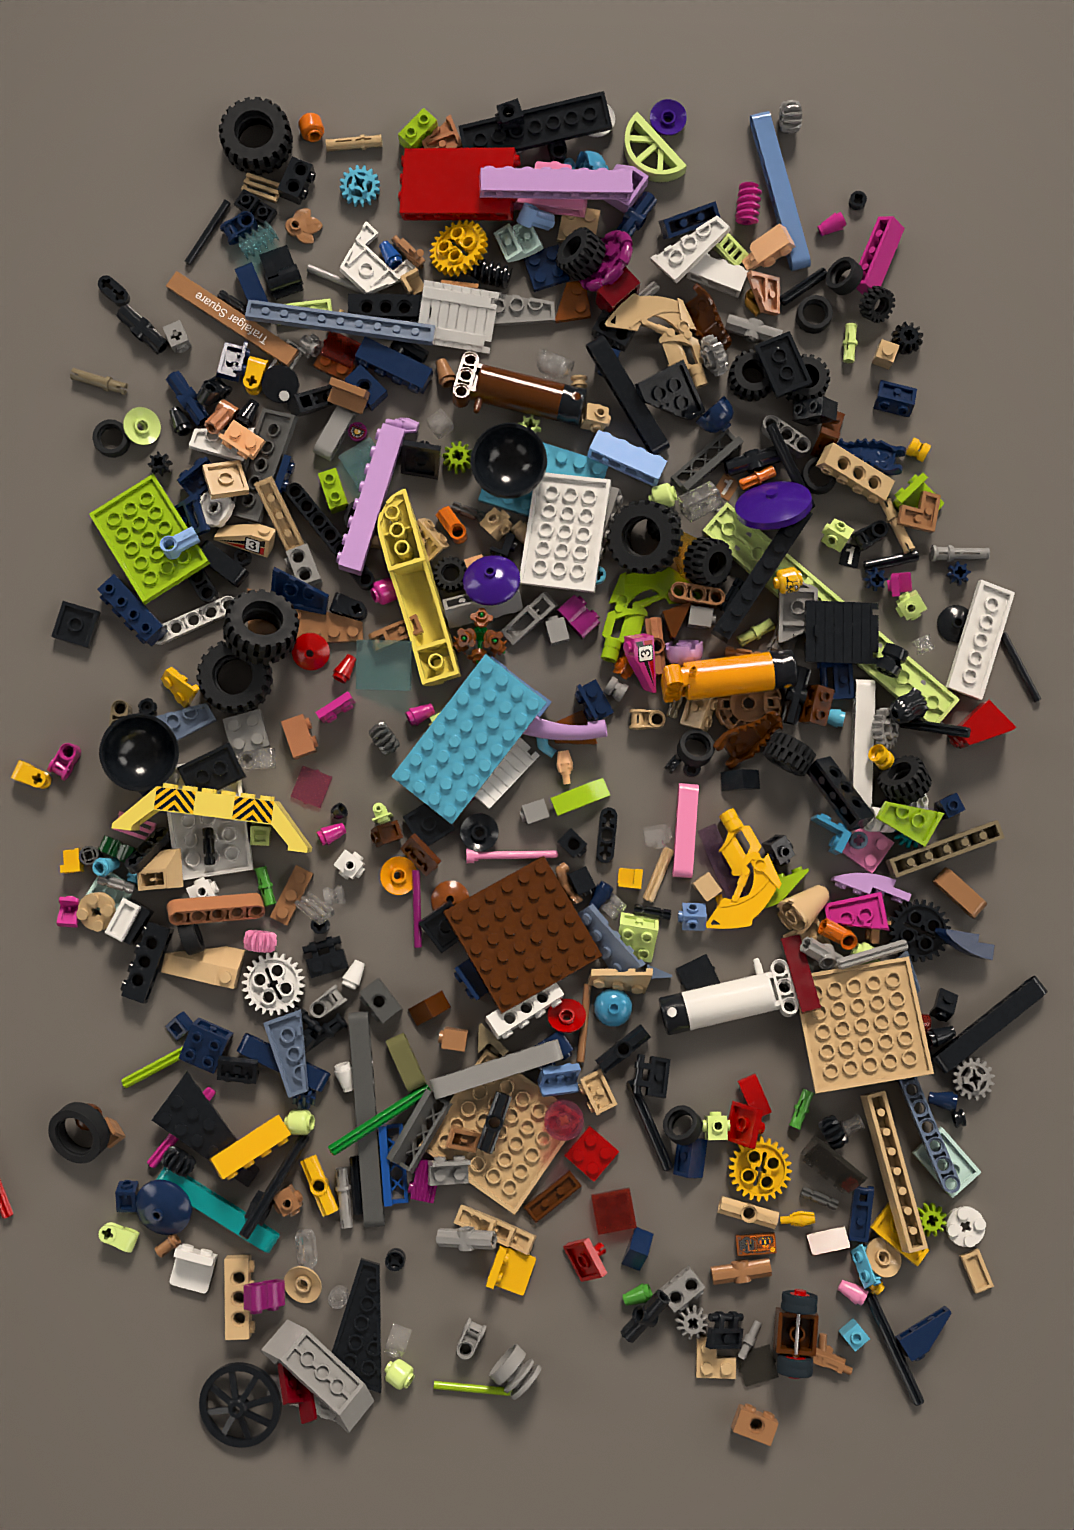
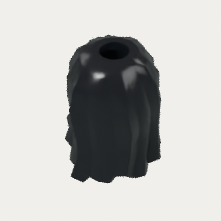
M913 687L909 693L891 702L889 716L897 724L921 719L928 710L926 706L927 701L924 700L921 691Z

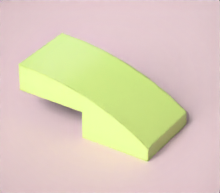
M252 822L250 826V845L270 846L271 824Z

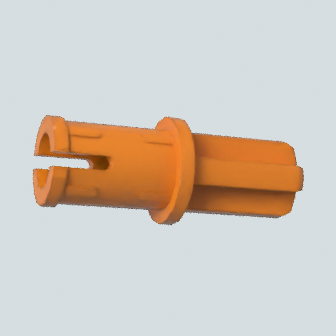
M772 465L758 472L754 471L753 474L740 479L739 486L742 490H746L754 485H761L763 481L776 477V471Z

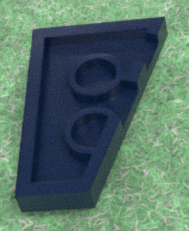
M276 567L273 568L271 591L276 592L278 596L282 595L285 597L286 602L290 601L294 606L293 609L326 615L329 594Z

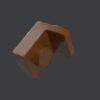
M397 820L371 829V840L377 848L403 838Z

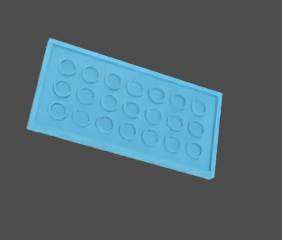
M485 654L391 777L449 823L453 824L546 705L547 701Z

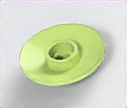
M136 407L131 409L124 417L123 428L125 434L132 442L139 445H148L159 437L161 431L160 421L157 415L150 409ZM138 424L143 427L142 431L137 428Z

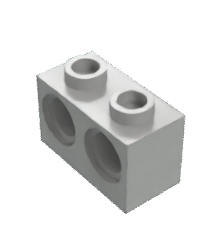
M307 543L286 551L288 557L285 558L288 569L292 568L294 572L292 576L311 586L322 582ZM303 555L304 559L302 562L296 563L294 562L295 557ZM304 572L310 573L308 580L301 579V575Z
M688 1265L659 1290L668 1295L669 1299L672 1293H680L679 1300L672 1301L670 1299L668 1304L675 1313L677 1310H684L688 1306L687 1302L693 1297L694 1299L700 1297L704 1293L703 1289L705 1286ZM688 1280L696 1281L695 1286L691 1289L685 1287Z

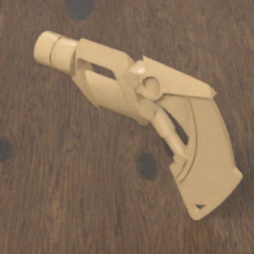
M634 293L605 322V326L609 328L638 331L640 326H645L662 334L659 342L663 345L669 363L668 366L684 359L696 389L709 384L702 366L704 361L700 355L701 347L697 338L692 337V332L690 331L696 330L683 300L679 298L674 300L660 296H639ZM616 316L615 324L611 323V320ZM654 316L661 318L673 328L648 321V319ZM682 345L691 348L696 364H688Z

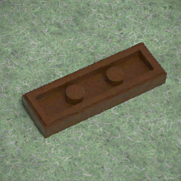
M569 1170L527 1203L524 1209L534 1222L537 1223L582 1187V1185Z

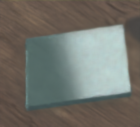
M357 639L356 689L411 691L412 641Z

